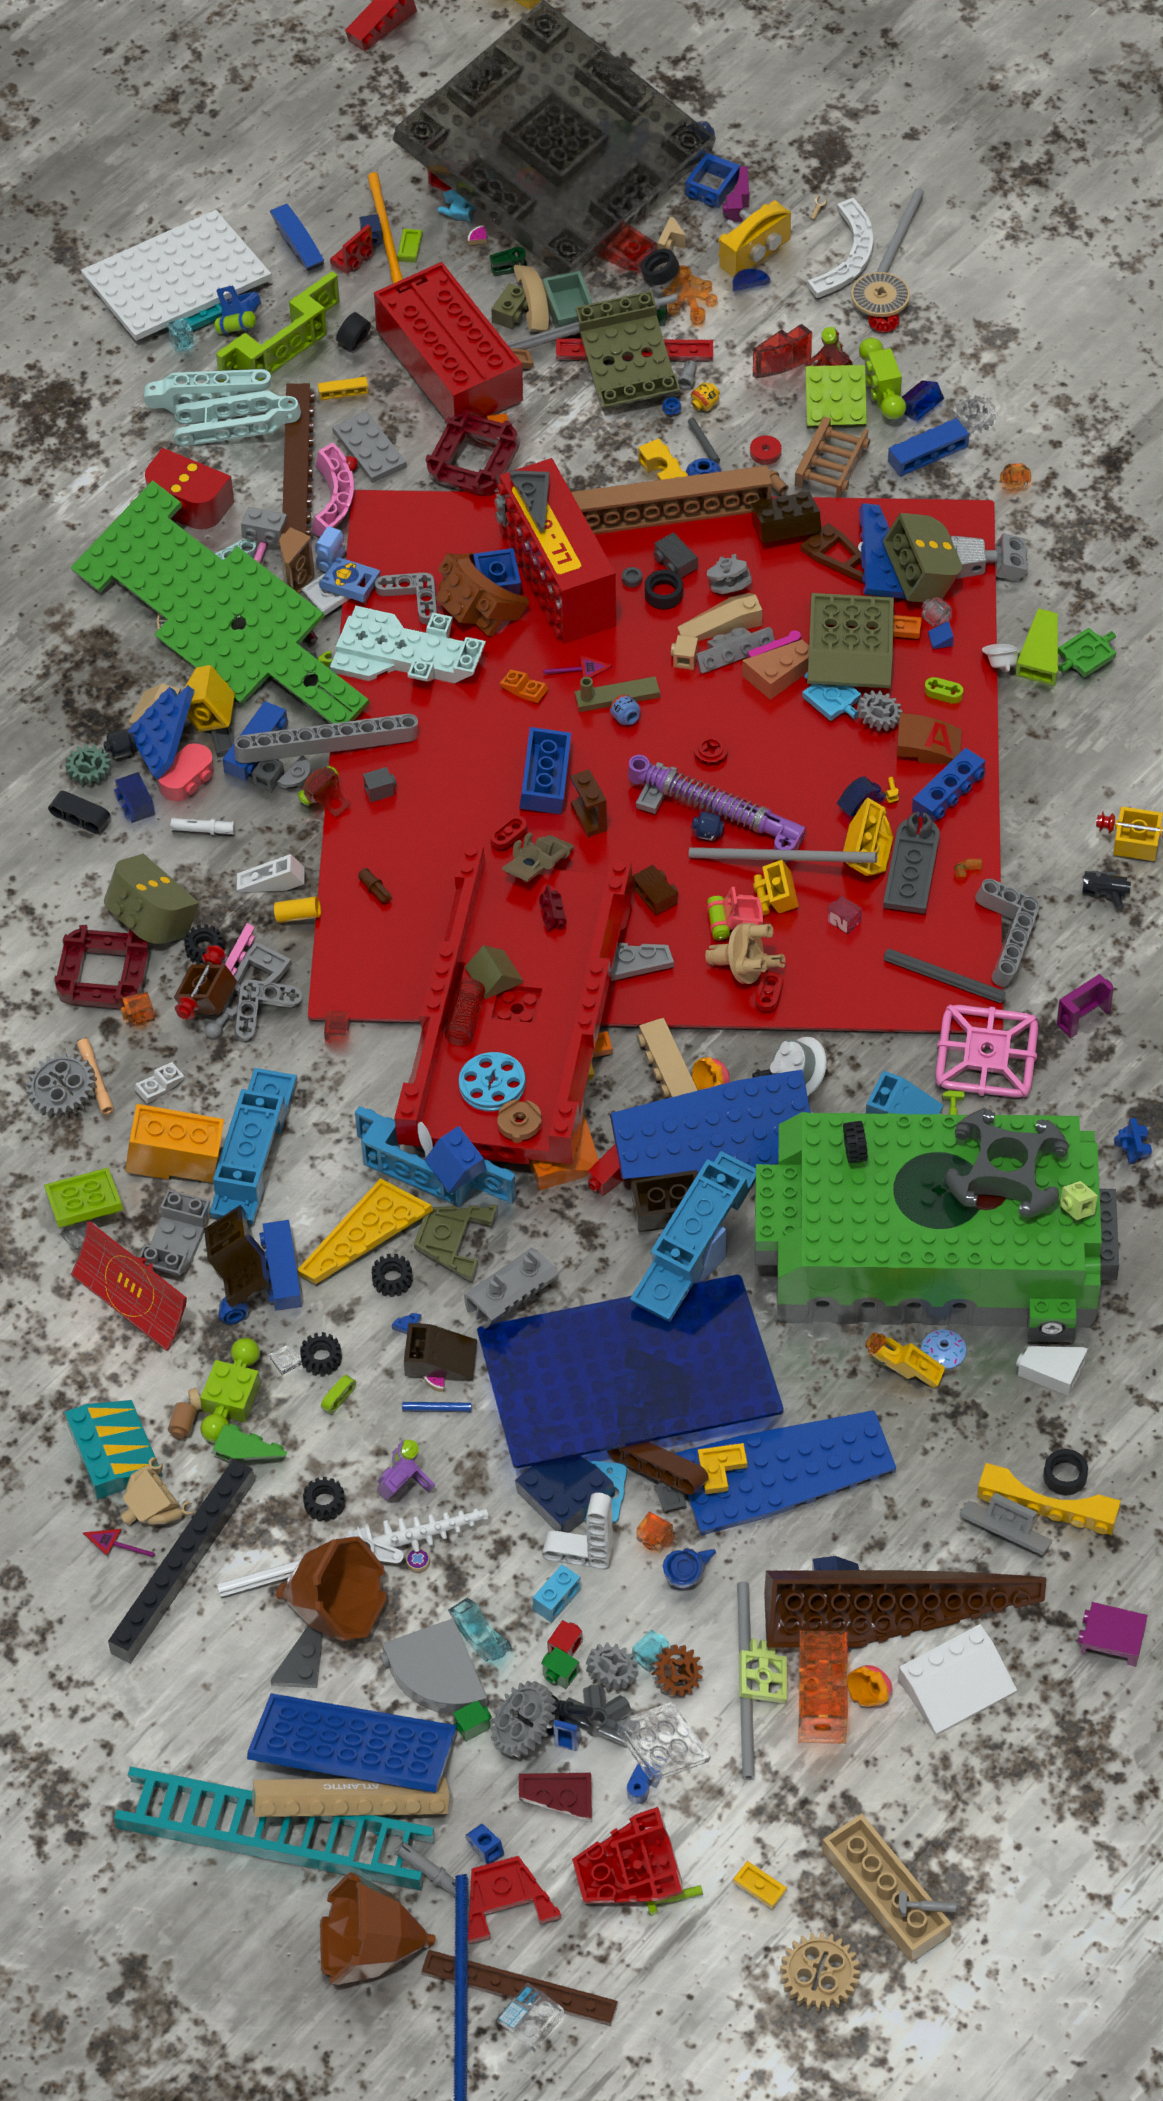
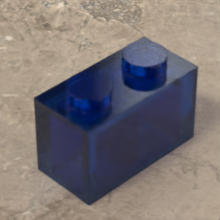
M139 772L115 780L116 789H113L117 801L121 800L122 812L125 817H129L131 823L155 815L153 801Z

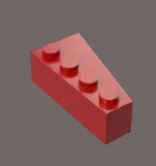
M373 0L345 29L349 42L363 51L368 50L417 12L414 0Z

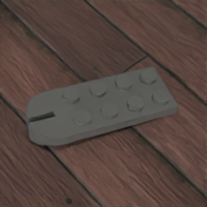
M919 812L911 814L908 819L901 822L898 826L883 908L926 913L940 834L937 825L932 822L931 817L927 813H923L920 835L917 834Z

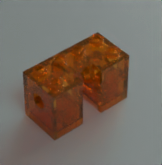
M799 1632L798 1743L846 1744L848 1720V1686H846L848 1632Z

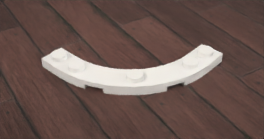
M854 197L837 204L838 212L845 219L853 234L854 243L849 253V258L835 269L807 281L808 288L816 298L830 294L851 283L861 274L870 260L873 249L872 226L865 211Z

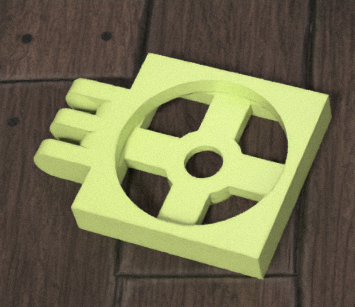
M751 1638L750 1651L741 1650L739 1653V1697L784 1704L787 1701V1657L775 1655V1648L766 1649V1640H760L759 1648H757V1639ZM758 1660V1668L756 1670L746 1668L747 1663ZM768 1663L772 1664L779 1673L772 1672L768 1668ZM759 1673H765L767 1680H762L759 1677ZM746 1679L756 1680L759 1691L749 1689L746 1685ZM770 1682L781 1684L777 1693H769Z

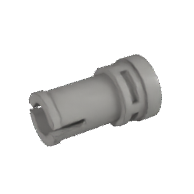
M690 360V363L689 361L684 363L683 371L678 378V384L681 389L689 390L693 386L694 373L697 368V364L694 361Z

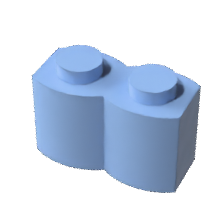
M330 526L325 529L315 544V551L318 555L316 564L323 572L328 571L337 557L343 558L345 555V548L342 545L344 542L343 533L341 530Z

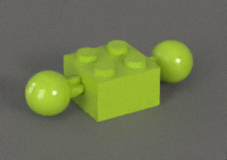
M866 338L859 346V355L865 361L867 372L865 380L866 386L870 387L871 400L875 401L877 408H881L882 414L887 419L897 420L906 411V403L901 397L902 375L891 348L884 349L883 344L877 338Z
M240 1338L234 1342L231 1348V1357L234 1364L215 1360L200 1397L202 1412L211 1414L203 1419L200 1431L203 1438L210 1443H216L224 1424L229 1425L226 1418L244 1423L247 1421L261 1385L259 1371L247 1368L255 1364L260 1356V1348L253 1339Z

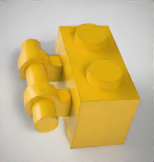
M783 860L763 866L764 879H762V875L754 876L755 883H753V887L760 899L763 915L769 914L770 904L779 914L799 907L791 870Z

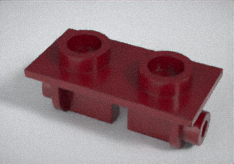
M547 885L544 893L540 895L539 904L543 910V922L546 924L547 932H549L552 926L558 929L564 928L566 918L564 910H562L561 894L556 890L551 891L550 885Z

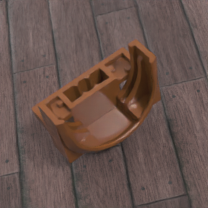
M447 553L438 568V571L444 578L438 586L440 590L435 599L459 623L476 624L487 636H494L503 620L518 621L529 604L527 597L514 594L500 587L474 566L473 554L475 553Z

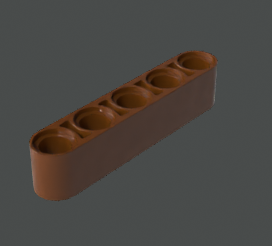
M622 1432L606 1446L607 1453L613 1460L689 1495L694 1494L709 1480L708 1473L702 1466L628 1432Z

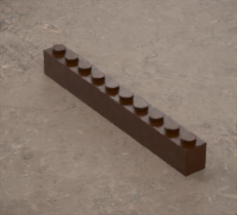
M310 383L286 384V396H292L297 399L301 408V415L296 422L285 424L282 513L287 514V521L282 534L286 533L291 527L311 537V527H308V524H312V514L308 512V509H312V496H309V493H312L313 489L312 481H309V478H313V467L309 465L313 463V451H310V448H314L313 436H310V433H314V421H311V418H314V406H311V403H315V393L311 391Z

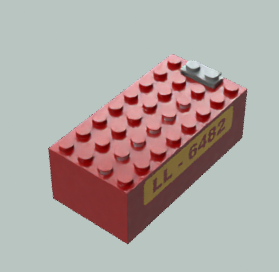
M553 458L513 470L550 472L545 532H539L510 479V472L499 475L500 484H497L499 494H496V499H494L497 512H495L497 523L500 524L501 534L507 537L509 549H514L516 562L518 565H522L524 577L526 579L529 578L532 592L537 593L540 607L545 608L548 622L553 623L555 635L557 637L560 636L563 644L615 627L616 573Z

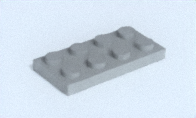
M367 411L332 427L335 436L348 453L358 460L359 467L372 483L407 467L405 459Z

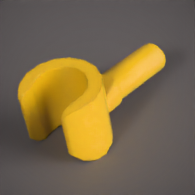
M889 777L890 790L885 791L888 803L899 800V791L895 787L894 778Z

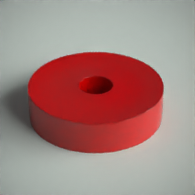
M768 435L759 436L750 444V456L756 463L769 465L777 462L781 457L782 445L775 437Z

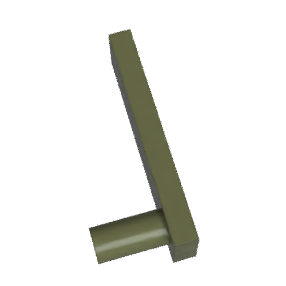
M583 677L580 680V690L575 691V699L579 712L610 707L615 698L624 694L631 696L636 702L659 698L660 690L656 677L593 688V680L590 677Z

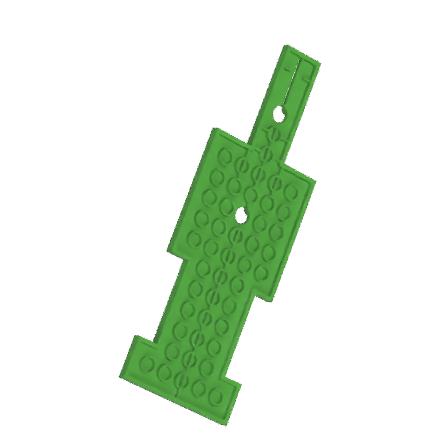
M153 480L70 567L75 574L99 593L113 579L117 580L167 621L154 634L156 638L195 669L196 667L207 665L215 668L217 673L235 693L234 700L241 705L250 698L269 676L331 724L354 721L370 704L369 699L299 645L325 617L324 613L238 546L224 560L219 558L171 520L173 515L183 505ZM237 618H244L246 626L242 630H233L232 622L235 623ZM310 674L318 676L319 681L314 687H306L304 685V679Z

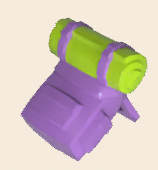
M402 1440L398 1444V1447L392 1452V1468L389 1467L384 1470L378 1479L379 1486L377 1492L386 1501L410 1478L418 1482L428 1493L435 1486L414 1462L419 1452V1446L413 1440Z

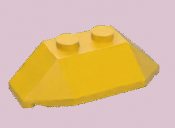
M869 798L865 799L851 821L843 850L846 852H877V863L846 862L850 867L866 876L886 871L893 840L890 824L885 816V807Z

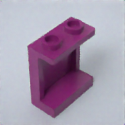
M1098 974L1059 1000L1056 1025L1071 1039L1077 1035L1080 1018L1097 1007H1100L1106 1014L1111 1012L1114 990L1112 983Z
M1092 1602L1090 1610L1085 1609L1082 1623L1086 1624L1085 1631L1080 1630L1077 1644L1082 1645L1080 1653L1085 1654L1086 1649L1121 1656L1128 1658L1127 1665L1136 1667L1148 1615Z

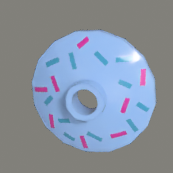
M945 1329L936 1330L928 1334L921 1346V1350L946 1367L945 1370L953 1369L960 1365L965 1359L967 1351L965 1341L961 1336Z

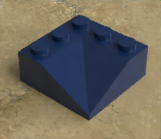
M566 1449L531 1466L515 1479L517 1493L555 1531L570 1533L586 1519L590 1497L593 1493H603L611 1498L615 1496L613 1481L597 1466L571 1449Z

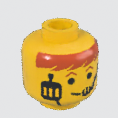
M701 383L691 392V405L693 408L704 412L711 410L720 400L718 388L712 383Z

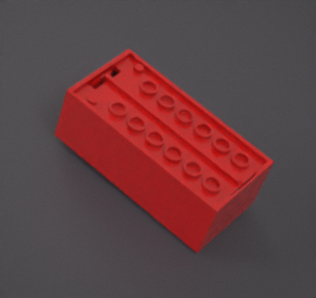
M443 262L374 292L376 330L445 420L448 416L452 418L459 413H463V410H470L472 415L486 418L523 401L521 361Z

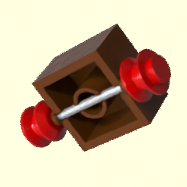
M216 945L208 946L206 953L202 955L205 965L191 964L174 995V999L178 1003L175 1006V1011L181 1019H193L195 1014H221L237 983V980L227 966L222 965L226 954L221 947Z

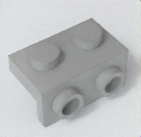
M248 507L241 522L242 537L279 545V539L287 521V514Z

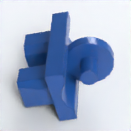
M1130 1118L1129 1125L1118 1131L1119 1135L1114 1137V1144L1117 1147H1122L1123 1151H1126L1128 1163L1135 1164L1139 1158H1148L1152 1153L1150 1144L1142 1143L1147 1138V1126L1138 1125L1136 1118Z

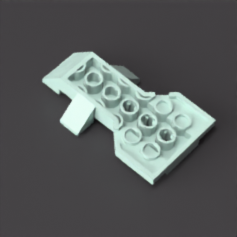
M355 606L352 615L348 616L337 642L336 653L330 665V670L336 674L367 681L376 679L377 675L387 671V673L397 670L406 672L408 677L418 680L430 681L437 679L456 683L474 674L486 641L466 637L464 641L449 638L453 620L450 616L432 613L427 626V633L403 628L395 614Z

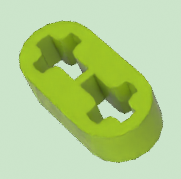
M937 677L929 678L925 682L924 692L930 698L953 704L959 703L963 699V687L958 683Z
M343 1375L325 1395L321 1402V1408L333 1414L353 1392L356 1380L348 1375Z

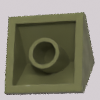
M483 945L465 966V970L484 1000L523 983L522 977L506 952L501 949Z

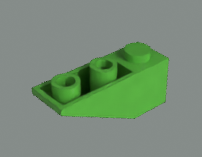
M233 1424L223 1425L211 1454L229 1462L233 1459L239 1462L284 1460L287 1455L283 1446L273 1442L271 1445L263 1442L262 1437L253 1433L247 1435L241 1432L242 1429Z

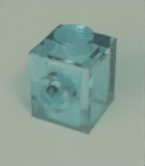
M185 317L167 323L169 340L176 352L194 346L193 332Z
M651 1630L632 1647V1654L634 1655L632 1659L650 1673L655 1668L652 1666V1663L659 1661L655 1655L663 1654L662 1649L665 1647L669 1648V1642L662 1634H657Z

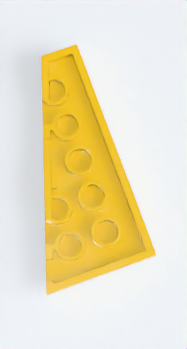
M380 1178L297 1269L298 1275L316 1285L432 1212V1205Z

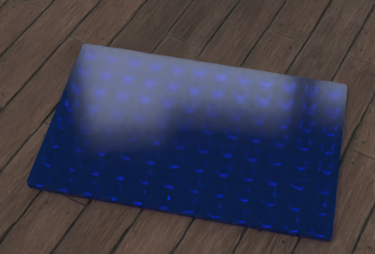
M737 1274L693 1283L670 1322L631 1303V1296L494 1323L486 1329L483 1326L478 1327L477 1334L513 1467L518 1469L783 1414L784 1407L742 1276Z

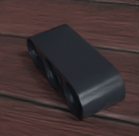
M63 790L59 791L48 806V810L53 816L94 834H99L111 818L108 810L102 806Z

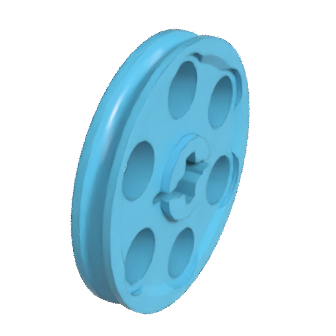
M488 1052L475 1056L463 1066L459 1075V1087L464 1100L472 1107L484 1111H498L505 1103L520 1099L526 1086L525 1072L522 1065L512 1056L500 1052ZM483 1062L492 1063V1065L488 1068H482L480 1066ZM505 1065L513 1066V1069L510 1071H504L501 1068ZM494 1074H495V1080H496V1081H493V1083H491V1086H490V1085H489V1082L492 1081V1079L494 1078ZM469 1075L477 1077L472 1082L466 1081L465 1078ZM512 1081L520 1083L515 1088L509 1087L508 1084ZM474 1092H481L483 1094L480 1098L471 1097ZM502 1095L504 1099L497 1102L493 1100V1097Z

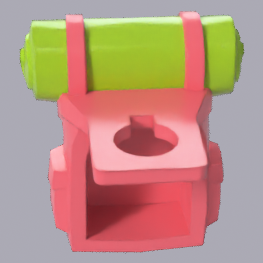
M731 887L725 898L723 896H712L707 900V911L711 924L710 930L713 939L716 941L727 939L730 936V930H733L738 924H763V913L759 897L751 895L736 896L735 887Z

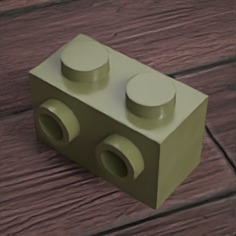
M511 283L506 286L491 308L493 323L513 330L515 325L521 322L524 312L529 310L524 288Z

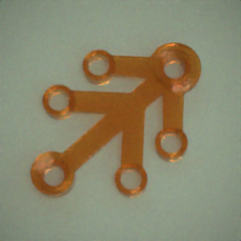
M681 265L673 282L668 288L663 290V297L669 296L668 294H675V290L682 284L683 289L677 296L678 301L668 304V312L672 315L678 314L680 312V305L687 298L691 309L690 320L695 325H700L706 319V311L704 308L698 307L695 297L706 301L708 307H715L717 305V296L715 294H708L712 291L711 281L693 276L688 266ZM690 283L700 286L701 290L692 287Z

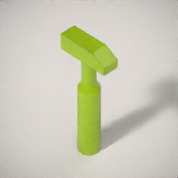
M946 1091L943 1093L942 1100H950L949 1115H958L956 1101H964L963 1091Z
M701 1885L683 1889L682 1894L661 1901H646L650 1916L657 1914L656 1904L671 1903L703 1895Z

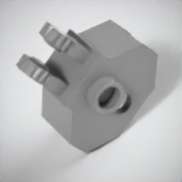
M733 554L731 558L720 557L717 564L707 570V577L710 579L712 592L725 594L742 590L752 583L747 562L738 560L737 554Z

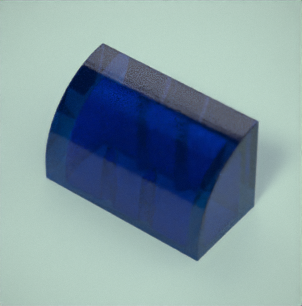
M921 380L904 394L902 398L906 403L905 415L913 420H919L944 399L938 382Z

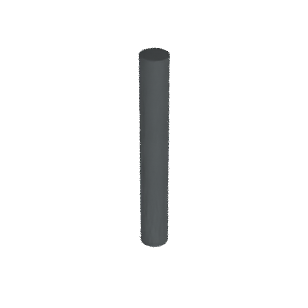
M690 418L688 424L711 460L719 463V456L694 418Z

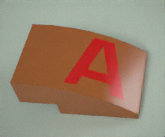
M900 713L897 756L918 757V763L949 764L960 753L962 730L934 718Z

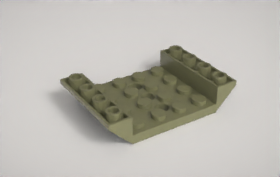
M652 290L575 307L583 347L598 401L603 409L680 392L676 373L673 374L658 322L657 307ZM648 351L652 353V356L644 357L642 353ZM629 355L633 357V360L627 362L623 360V357ZM612 360L614 364L607 366L604 364V361Z
M811 593L807 684L890 688L894 598ZM868 627H874V628H876V629H875V630H871V629H868Z

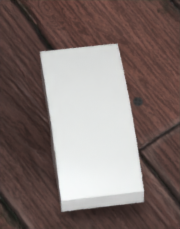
M171 1062L155 1069L152 1077L136 1083L134 1090L148 1104L177 1086L184 1080L185 1076Z

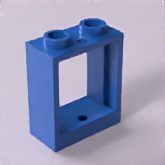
M706 153L685 181V196L720 208L726 199V195L730 194L738 182L740 165ZM705 172L725 179L718 190L698 183Z

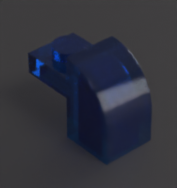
M862 776L845 789L836 804L849 816H855L865 799L869 798L875 802H883L886 794L877 783L871 782L868 778Z

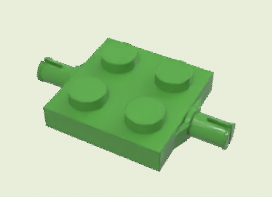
M1087 628L1058 647V654L1066 660L1058 665L1059 671L1064 673L1072 667L1083 677H1087L1116 658V651L1108 644L1113 639H1116L1115 633L1110 631L1105 636H1100L1090 628Z

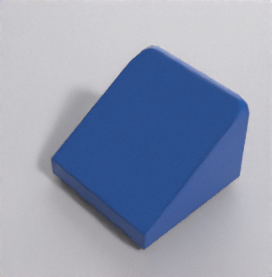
M945 622L928 631L932 649L953 646V633L949 622Z

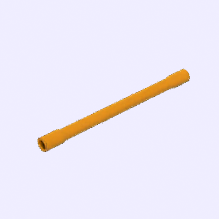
M376 172L368 174L367 178L370 190L372 191L376 212L379 215L393 284L402 280L403 276L394 247L381 192L379 175Z

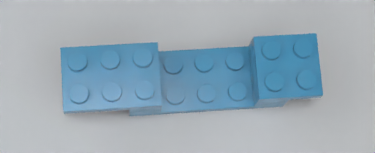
M254 1068L248 1090L241 1089L213 1178L215 1196L209 1212L210 1218L219 1219L241 1205L246 1211L247 1224H254L264 1191V1167L274 1134H281L297 1083V1075Z
M359 1106L355 1111L357 1137L362 1139L363 1165L460 1208L473 1188L511 1205L516 1200L515 1174L506 1168L502 1169L493 1165L488 1160H484L487 1170L449 1194L425 1160L416 1154L402 1151L397 1141L395 1120L376 1114L375 1111L369 1108L365 1109Z
M720 1151L714 1162L706 1160L650 1251L653 1262L631 1296V1303L668 1322L672 1320L704 1267L702 1255L731 1207L738 1211L756 1182V1168Z

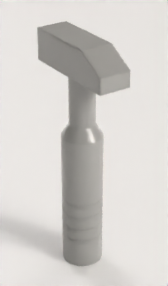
M899 1891L898 1911L902 1917H906V1907L919 1908L924 1911L956 1913V1902L925 1900L911 1902L907 1901V1892Z

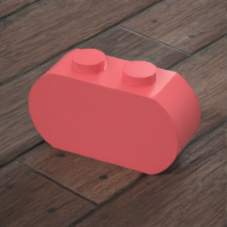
M196 743L188 744L175 755L173 765L158 779L159 790L162 796L171 801H182L189 795L194 794L197 788L204 782L209 781L214 773L211 751L206 746Z

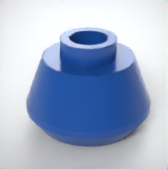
M224 1297L219 1304L218 1317L220 1321L226 1324H236L245 1319L249 1309L244 1302L231 1307L226 1302V1297Z

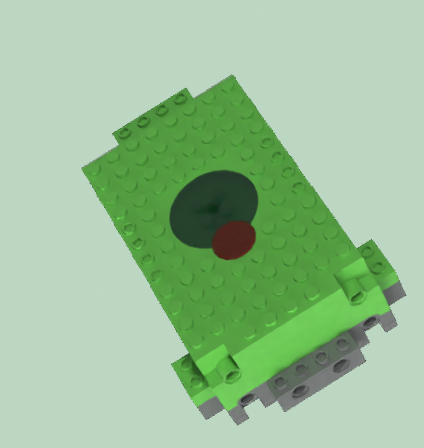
M801 1112L780 1123L778 1165L756 1164L755 1265H777V1321L780 1323L805 1324L813 1322H831L836 1324L870 1322L881 1325L922 1323V1325L942 1326L967 1324L972 1326L1027 1327L1028 1342H1073L1075 1327L1090 1328L1096 1319L1101 1280H1117L1119 1271L1116 1189L1099 1188L1098 1143L1095 1142V1131H1080L1079 1116L995 1115L994 1123H990L992 1126L1012 1132L1037 1134L1038 1131H1035L1037 1120L1049 1119L1062 1132L1069 1145L1068 1153L1065 1157H1057L1051 1152L1041 1157L1035 1171L1036 1186L1040 1190L1051 1186L1058 1188L1059 1198L1058 1202L1051 1208L1028 1219V1217L1018 1214L1020 1203L1024 1204V1202L1002 1196L975 1194L978 1195L976 1206L964 1207L948 1189L944 1181L948 1169H956L961 1176H966L971 1172L979 1155V1146L974 1139L966 1138L960 1140L955 1137L957 1123L968 1115ZM862 1121L866 1135L868 1160L848 1163L844 1144L843 1123ZM998 1157L990 1162L996 1169L1002 1171H1015L1023 1166L1021 1162L1012 1157ZM1081 1181L1096 1193L1098 1197L1095 1214L1076 1220L1060 1206V1199L1063 1187Z

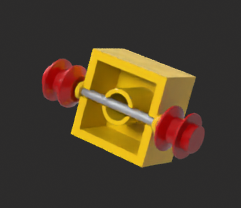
M1121 806L1119 820H1116V822V817L1113 813L1110 816H1105L1104 811H1102V815H1097L1096 827L1100 828L1099 832L1102 829H1107L1110 834L1114 830V826L1117 829L1113 855L1149 861L1156 860L1159 837L1163 833V827H1161L1162 812Z

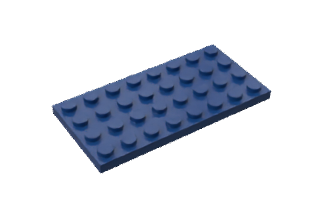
M271 1693L248 1749L247 1759L376 1783L437 1792L457 1733V1725Z

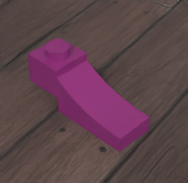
M747 166L740 167L736 187L730 195H726V203H723V215L727 214V220H732L733 222H742L743 218L739 213L743 208H749Z

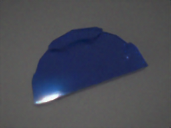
M754 268L739 271L732 281L733 291L770 284V277L762 270Z

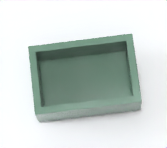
M581 271L543 279L548 309L555 328L578 322L575 307L592 304Z

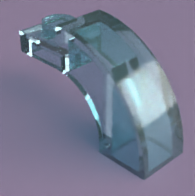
M465 1598L448 1609L463 1637L486 1662L490 1659L492 1661L505 1656L506 1652L513 1649L509 1640L499 1635L489 1625L478 1604L469 1598Z

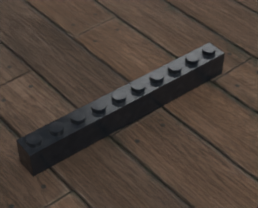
M235 1459L230 1462L109 1638L108 1644L112 1655L129 1664L132 1663L255 1483L253 1468Z

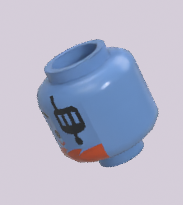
M625 694L615 698L610 706L611 715L621 725L635 723L641 712L639 704L631 696Z

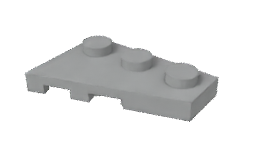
M620 943L616 948L611 981L674 967L669 946L657 944L628 946V943Z

